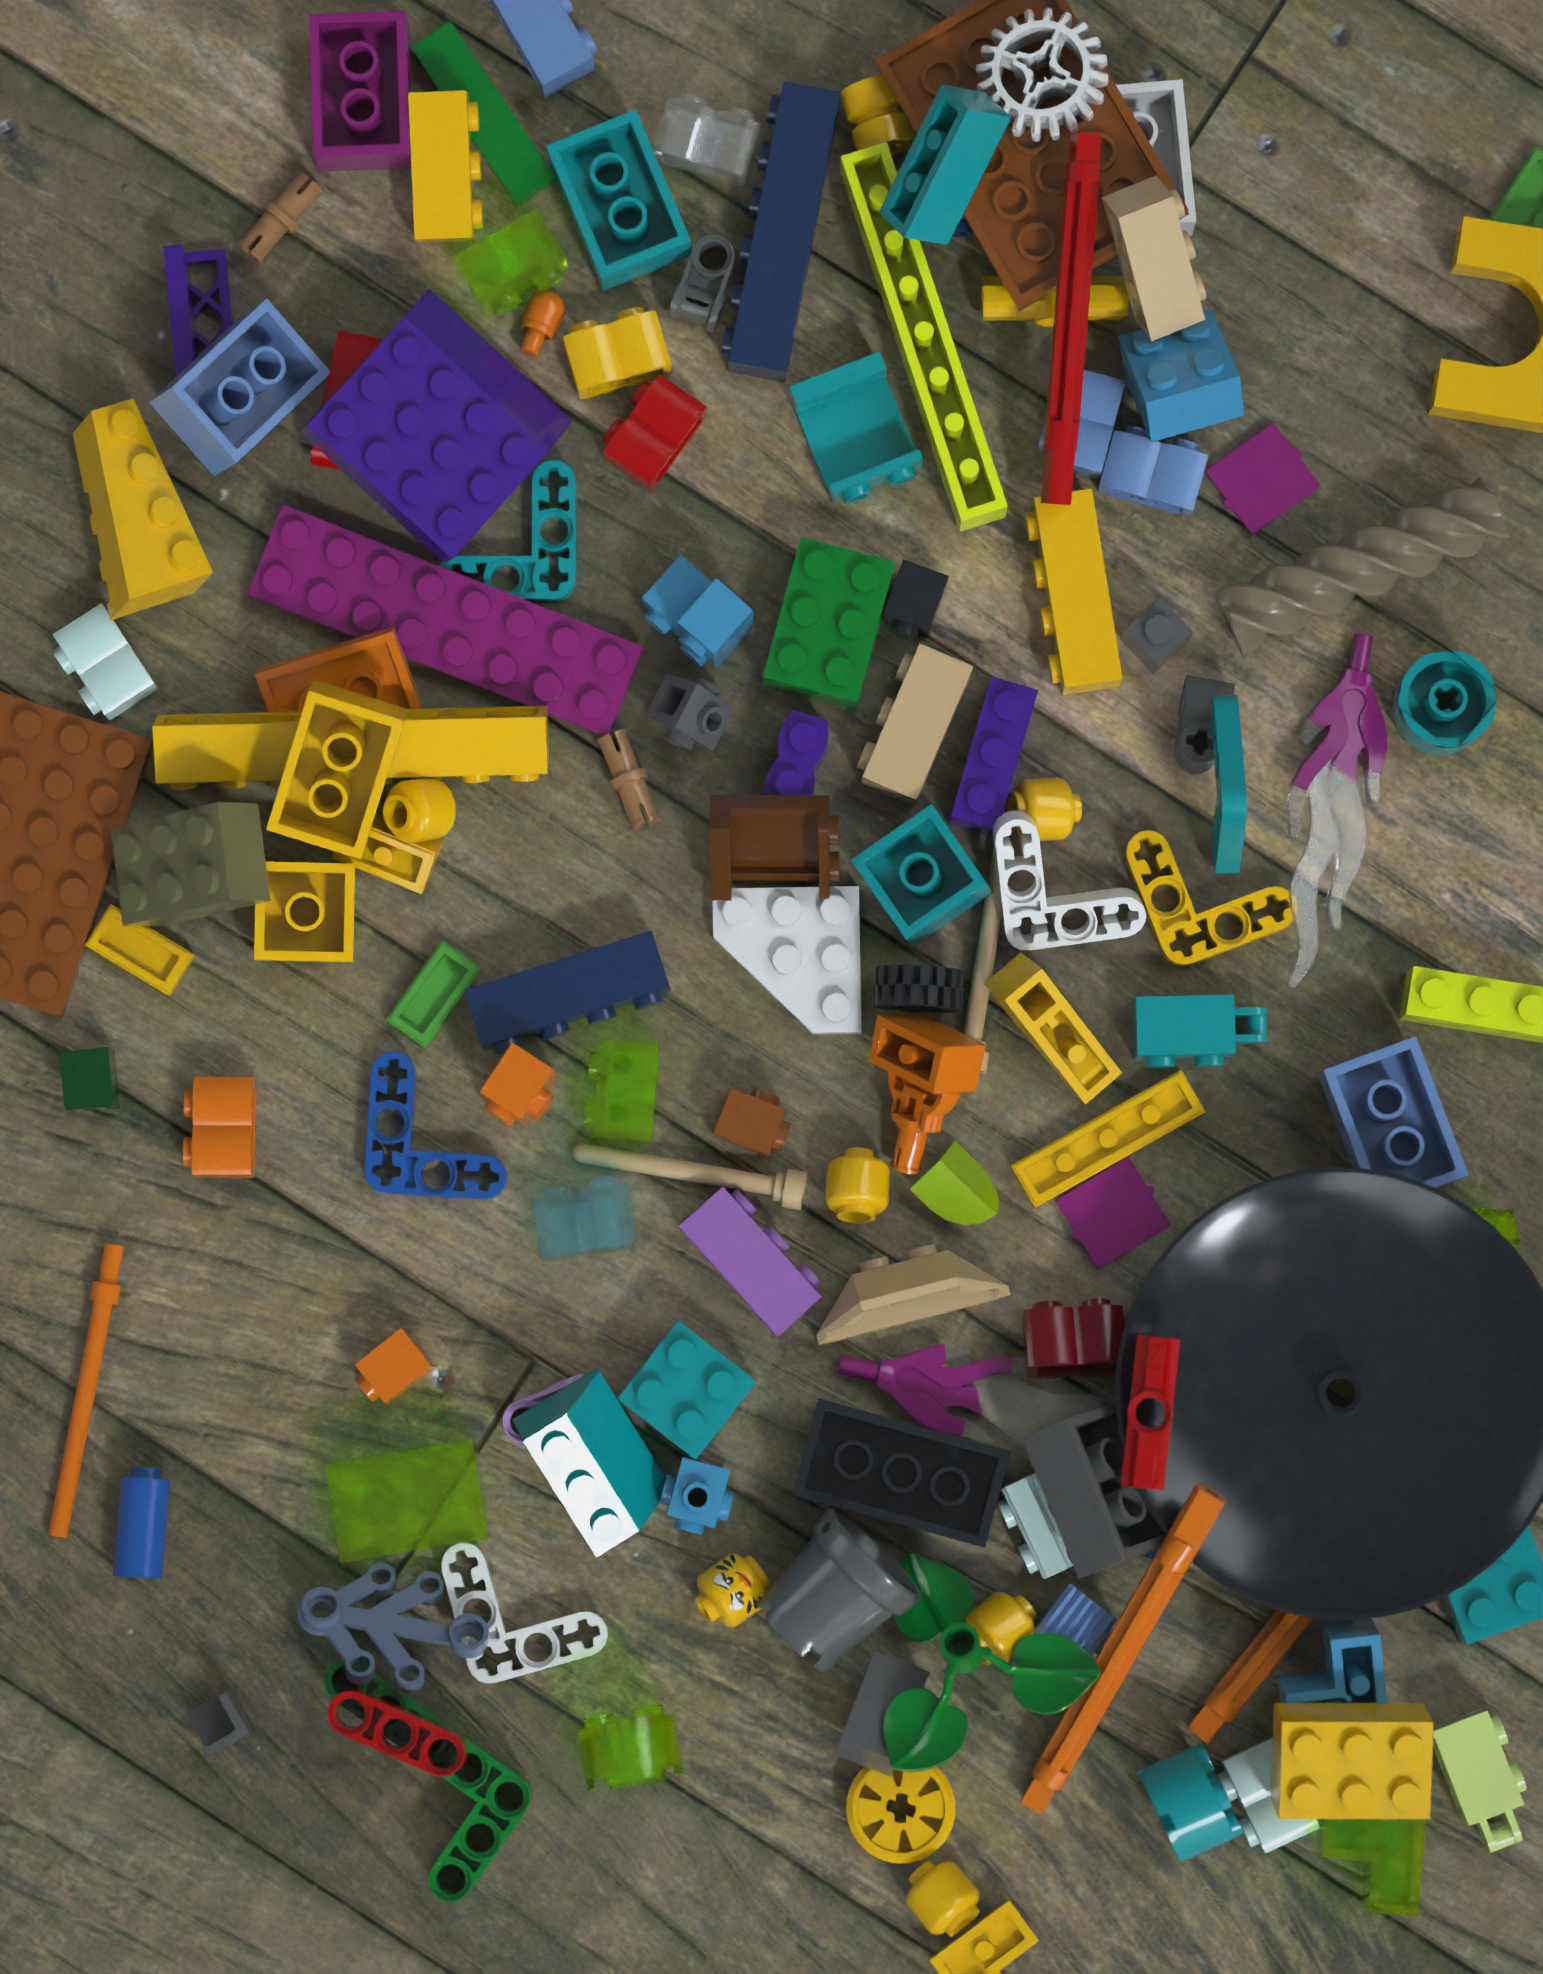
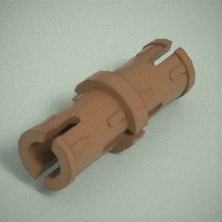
M298 172L297 177L274 203L268 201L263 207L265 212L263 216L237 242V245L246 254L250 252L251 258L257 263L261 264L263 258L286 232L291 234L297 228L296 220L318 195L320 196L323 193L321 187L314 180L310 183L308 180L309 176L304 172Z
M626 729L614 731L615 735L613 736L618 751H616L610 733L597 739V743L602 750L613 777L609 782L613 792H619L631 823V829L636 831L643 829L645 824L639 808L642 809L648 826L659 822L661 816L656 810L645 780L648 779L645 768H639L627 737Z

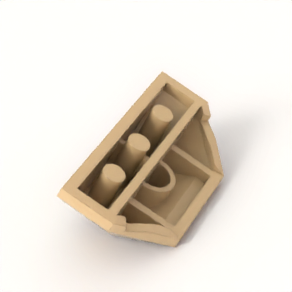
M935 1244L908 1250L906 1252L909 1260L889 1265L887 1256L859 1263L861 1272L851 1275L816 1335L818 1346L1007 1298L1011 1295L1009 1286L949 1250L937 1252Z

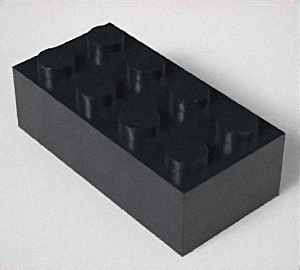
M818 1398L792 1495L985 1548L1011 1451Z

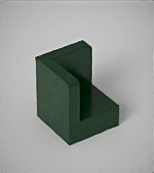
M109 1047L59 1052L63 1099L66 1110L75 1111L103 1107L109 1110L120 1109L114 1050Z

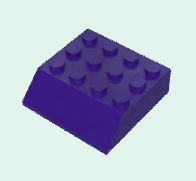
M429 288L299 432L441 562L446 563L458 554L543 459L572 420Z

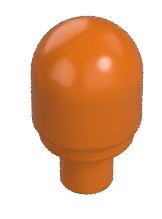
M541 290L533 294L529 299L521 318V329L526 332L519 349L522 353L537 357L543 341H551L553 336L557 335L565 315V304L556 292Z

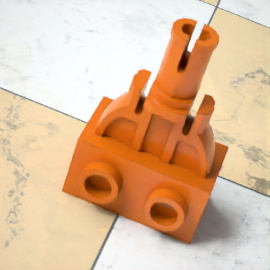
M921 1013L878 1015L868 1062L888 1071L889 1089L893 1098L890 1115L892 1116L891 1119L895 1121L896 1126L899 1127L890 1167L905 1174L921 1173L928 1133L941 1131L944 1115L954 1108L961 1093L976 1092L986 1048L985 1044Z

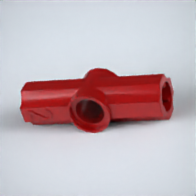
M1137 1335L1130 1403L1127 1410L1128 1421L1120 1484L1122 1486L1164 1490L1171 1424L1174 1415L1173 1406L1181 1343L1179 1339ZM1155 1398L1163 1404L1165 1417L1161 1424L1148 1427L1138 1420L1136 1409L1141 1400Z

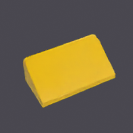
M376 812L362 858L357 859L334 851L332 859L342 863L355 864L357 869L422 894L440 853L443 840L439 838L418 843L403 842L391 832L385 823L383 815Z

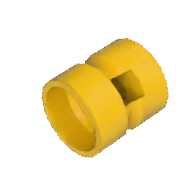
M882 75L863 79L841 91L840 99L848 122L857 124L851 131L856 151L887 142L891 156L910 149L916 134L904 113L900 111L901 108Z

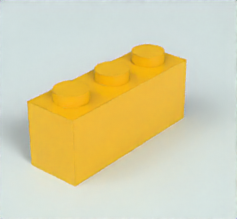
M467 90L409 92L414 240L417 242L475 240V229H483L484 226L482 200H473V180H481L480 151H471V132L479 131L478 102H469Z

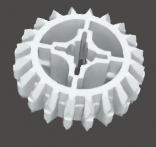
M1047 7L1043 12V20L1035 21L1033 11L1027 9L1024 12L1025 23L1019 25L1012 16L1006 19L1008 34L999 29H993L991 38L998 47L992 45H983L981 47V56L989 62H982L976 65L977 75L985 78V80L977 84V90L985 92L1011 116L1009 123L1014 120L1012 127L1014 136L1020 137L1026 127H1030L1032 140L1037 142L1041 139V129H1049L1052 140L1057 141L1060 139V125L1065 124L1071 133L1077 132L1078 124L1075 116L1078 115L1082 119L1090 121L1094 115L1087 103L1101 105L1103 103L1104 95L1096 88L1108 85V74L1098 71L1108 65L1107 57L1105 54L1096 53L1101 47L1100 39L1097 36L1085 39L1089 31L1088 25L1085 22H1081L1073 29H1070L1072 15L1068 12L1061 15L1058 22H1054L1053 11ZM1045 41L1041 49L1035 53L1027 54L1017 51L1029 43ZM1063 46L1070 49L1079 59L1083 68L1081 81L1071 78L1070 72L1060 67L1059 63ZM1049 64L1051 79L1047 80L1044 76L1045 82H1037L1035 87L1033 71L1037 69L1040 73V68H1047ZM1004 68L1013 71L1014 77L1025 83L1023 89L1024 98L1021 104L1012 99L1002 85ZM1068 95H1071L1065 102L1055 107L1039 109L1042 102L1048 97L1060 96L1067 98Z

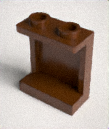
M711 795L709 841L712 900L731 901L732 880L818 881L819 898L829 899L830 881H839L840 853L830 852V845H839V815H829V795Z

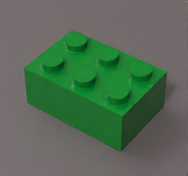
M800 537L763 674V687L857 711L893 578L895 562Z

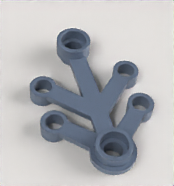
M378 1562L371 1565L365 1575L337 1591L328 1587H316L301 1597L297 1605V1619L300 1626L310 1634L326 1636L345 1661L347 1679L354 1684H366L373 1679L375 1675V1659L370 1652L360 1650L346 1627L364 1630L394 1670L395 1686L398 1690L407 1694L415 1693L422 1688L424 1684V1667L419 1661L411 1659L395 1636L450 1646L451 1650L462 1658L477 1657L485 1651L488 1645V1625L483 1618L476 1614L467 1613L459 1615L451 1624L401 1616L419 1604L432 1606L442 1600L444 1596V1580L438 1573L433 1571L421 1573L417 1576L415 1583L369 1610L351 1606L370 1594L384 1597L394 1590L396 1581L395 1570L387 1563ZM377 1575H385L389 1578V1581L385 1584H376L372 1578ZM425 1584H433L438 1590L433 1593H425L421 1590V1587ZM324 1609L330 1613V1616L318 1618L313 1613ZM471 1636L477 1642L472 1645L462 1644L459 1640L462 1637ZM357 1662H363L369 1668L364 1672H357L352 1669V1665ZM406 1671H412L418 1677L413 1681H406L401 1678V1674Z

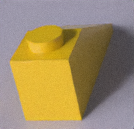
M1021 952L984 983L985 987L1010 1019L1085 1105L1122 1074L1121 1070L1044 970Z

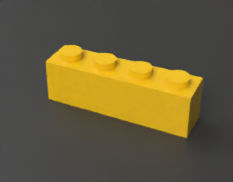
M1092 488L1072 491L1071 505L1041 503V496L1034 497L1032 512H1025V523L1028 540H1037L1040 559L1032 560L1036 588H1045L1048 606L1040 607L1043 634L1044 636H1053L1055 654L1048 655L1051 683H1060L1062 695L1120 687L1123 677Z

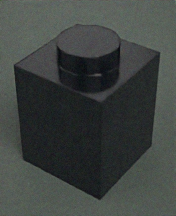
M903 559L883 614L882 622L891 625L889 631L899 637L916 641L918 635L928 638L945 593L949 575Z

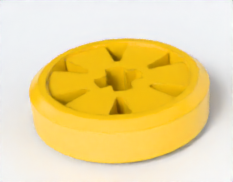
M863 1766L849 1787L846 1799V1814L851 1832L861 1847L883 1861L901 1864L916 1862L928 1857L945 1842L954 1824L956 1812L954 1793L948 1779L938 1767L920 1772H903L893 1769L890 1777ZM904 1793L907 1795V1802L915 1805V1811L912 1816L906 1814L905 1821L898 1822L894 1820V1812L886 1810V1805L889 1799L896 1801V1794Z

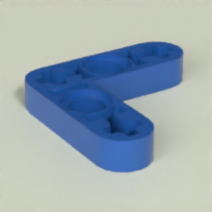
M392 1051L380 1055L373 1063L370 1077L364 1166L365 1178L368 1184L377 1192L387 1195L490 1200L501 1195L506 1188L508 1177L504 1165L495 1157L483 1154L412 1150L417 1079L416 1068L412 1061L403 1053ZM391 1061H399V1068L407 1071V1078L398 1080L396 1092L397 1096L407 1094L406 1104L393 1100L377 1103L378 1093L389 1095V1082L387 1079L380 1077L381 1069L386 1070L390 1068ZM387 1109L398 1110L404 1117L405 1124L403 1130L393 1137L383 1136L377 1129L376 1122L378 1116ZM376 1141L389 1146L404 1143L403 1153L394 1150L392 1153L393 1166L401 1168L400 1177H392L390 1185L387 1186L383 1185L381 1177L374 1175V1168L383 1166L385 1155L384 1150L374 1152ZM438 1160L444 1162L449 1167L450 1179L445 1186L433 1189L424 1183L422 1173L428 1163ZM466 1161L464 1171L471 1173L480 1172L482 1164H490L492 1173L499 1174L498 1182L490 1183L489 1191H480V1184L478 1182L463 1180L465 1190L455 1191L459 1179L456 1162Z

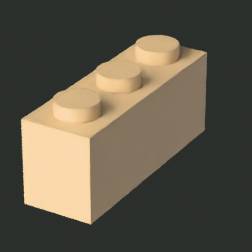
M1153 176L1102 197L1135 321L1144 330L1151 342L1204 321L1205 317L1201 301L1207 298L1206 291L1198 273L1192 271L1190 260L1196 258V253L1190 236L1181 229L1179 219L1185 217V210L1175 189L1169 191L1157 176Z
M920 643L915 655L905 653L895 676L896 680L903 682L895 700L886 697L876 724L883 726L876 744L867 741L859 759L857 768L864 771L861 784L910 805H916L972 675L974 666Z

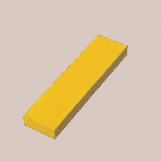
M1179 1070L1017 1161L1010 1167L1035 1209L1204 1114L1205 1110L1183 1071Z

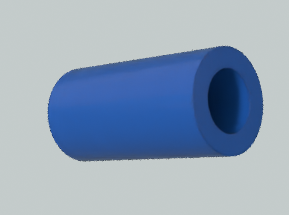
M131 1467L130 1477L120 1476L113 1576L163 1579L170 1479H160L161 1469Z

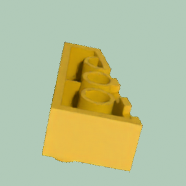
M132 398L91 411L72 434L84 492L89 494L92 515L89 518L92 533L97 535L102 558L99 562L102 581L107 583L110 598L107 607L111 621L193 594L213 574V570L134 399Z

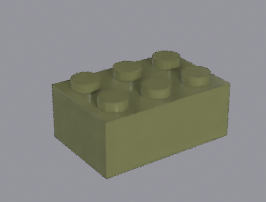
M215 802L111 829L123 926L164 927L270 901L258 803Z

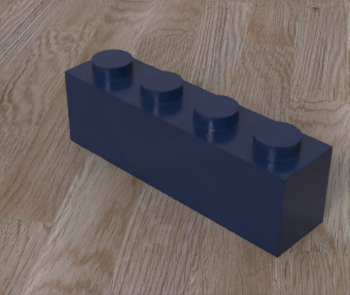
M649 931L466 989L464 992L481 1046L484 1050L493 1048L495 1055L505 1053L512 1042L520 1048L523 1047L521 1039L540 1033L542 1040L566 1034L570 1032L568 1024L587 1018L589 1025H594L617 1017L615 1009L634 1003L636 1010L664 1002L662 994L670 992V986L653 933Z

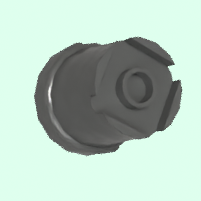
M829 1507L813 1527L814 1537L773 1587L756 1603L758 1608L770 1609L764 1615L765 1619L799 1655L803 1657L812 1649L821 1657L813 1666L825 1673L893 1614L902 1616L917 1604L921 1598V1593L916 1584L898 1562L857 1522L834 1507Z

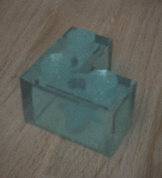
M606 1176L589 1179L590 1188L580 1189L579 1193L572 1194L571 1186L542 1189L543 1198L532 1200L540 1259L544 1261L640 1247L632 1189L629 1183L620 1184L618 1176Z

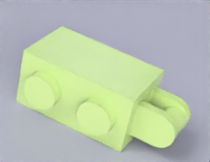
M1480 1708L1434 1726L1433 1750L1461 1822L1467 1826L1477 1823L1488 1852L1492 1853L1523 1841L1512 1809L1525 1805L1520 1793L1526 1791L1527 1787L1516 1762L1509 1764L1503 1751L1502 1745L1509 1742L1498 1715L1490 1717L1488 1710ZM1502 1814L1506 1825L1491 1831L1486 1819Z

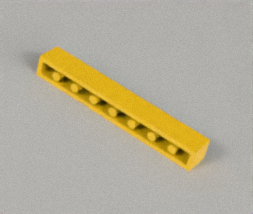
M547 706L408 709L385 785L392 783L393 778L412 777V779L435 777L442 780L441 777L461 776V781L481 783L489 781L490 775H510V780L516 782L535 781L539 779V774H548L549 768ZM302 712L157 715L152 726L156 783H168V787L174 790L193 789L198 787V782H217V787L235 789L246 786V781H266V786L279 788Z

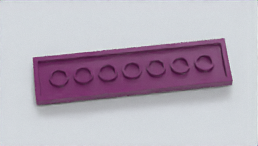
M284 504L281 507L247 595L354 638L394 626L405 658L526 706H547V713L549 715L602 736L611 734L644 650V647Z

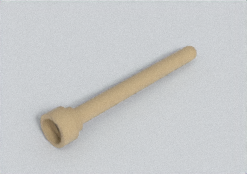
M994 847L987 883L993 892L986 896L984 901L963 1034L985 1045L986 1043L982 1042L990 992L984 983L993 974L1002 918ZM988 1052L984 1053L980 1074L987 1073Z
M584 1143L577 1144L572 1151L573 1158L580 1163L773 1196V1201L782 1202L781 1207L801 1210L808 1174L806 1171L788 1169L787 1173L777 1172L776 1176Z

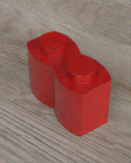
M661 374L657 376L652 384L647 380L642 382L630 400V404L635 407L632 413L624 422L617 418L601 441L606 445L603 451L604 460L650 492L658 485L707 416V406Z

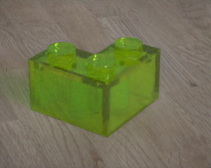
M1318 1819L1320 1828L1317 1829L1316 1854L1323 1858L1365 1861L1361 1908L1368 1913L1419 1917L1426 1819Z

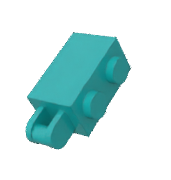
M1234 995L1135 997L1132 1001L1134 1060H1146V1068L1175 1067V1059L1195 1058V1067L1224 1066V1058H1232L1236 1054V1045L1268 1043L1267 1008H1235ZM1235 1018L1248 1019V1034L1236 1035Z

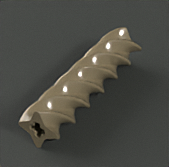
M1478 477L1469 487H1456L1445 490L1432 498L1425 506L1402 509L1392 514L1380 526H1366L1356 529L1347 534L1336 545L1313 548L1303 553L1292 565H1277L1267 568L1258 573L1248 584L1223 587L1214 592L1213 595L1221 612L1228 637L1234 640L1242 655H1245L1257 649L1267 633L1285 636L1294 634L1304 627L1311 614L1321 616L1340 614L1348 608L1356 594L1372 597L1383 595L1391 590L1400 574L1410 577L1429 575L1438 567L1444 555L1466 558L1477 553L1489 535L1509 538V534L1501 516L1496 493L1489 491L1481 478Z

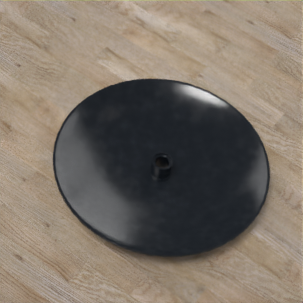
M1328 1167L1301 1170L1272 1177L1240 1190L1218 1202L1195 1219L1173 1240L1154 1264L1140 1287L1126 1321L1116 1367L1115 1406L1123 1452L1125 1448L1128 1421L1127 1410L1130 1403L1137 1335L1181 1340L1164 1490L1137 1488L1150 1514L1166 1535L1196 1483H1202L1224 1495L1227 1502L1192 1563L1212 1579L1233 1592L1266 1607L1293 1615L1318 1619L1359 1620L1385 1617L1410 1611L1437 1601L1458 1590L1491 1567L1527 1528L1542 1504L1543 1289L1533 1271L1515 1247L1477 1212L1447 1193L1414 1179L1390 1172L1364 1168ZM1337 1378L1349 1380L1355 1388L1353 1401L1345 1407L1332 1405L1326 1396V1389L1329 1383ZM1145 1398L1138 1404L1136 1415L1143 1425L1154 1427L1161 1424L1164 1420L1165 1408L1158 1399Z

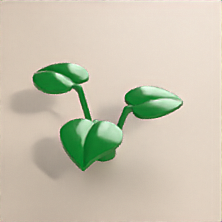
M914 1553L906 1555L901 1567L916 1584L921 1593V1598L917 1604L902 1616L894 1615L897 1626L907 1638L920 1644L931 1642L940 1635L939 1646L946 1668L944 1669L945 1679L940 1699L928 1689L913 1688L901 1692L889 1704L883 1720V1733L889 1764L893 1769L903 1772H920L933 1769L949 1761L959 1752L968 1734V1719L961 1709L947 1704L951 1699L955 1675L957 1673L967 1674L973 1672L980 1666L983 1659H987L1005 1673L1015 1675L1012 1690L1016 1700L1027 1710L1043 1715L1056 1714L1069 1708L1099 1678L1100 1668L1085 1649L1065 1637L1051 1633H1035L1020 1639L1014 1648L1016 1665L1007 1663L993 1653L990 1647L982 1646L975 1628L965 1623V1618L973 1610L974 1605L973 1590L966 1578L948 1566L929 1561Z

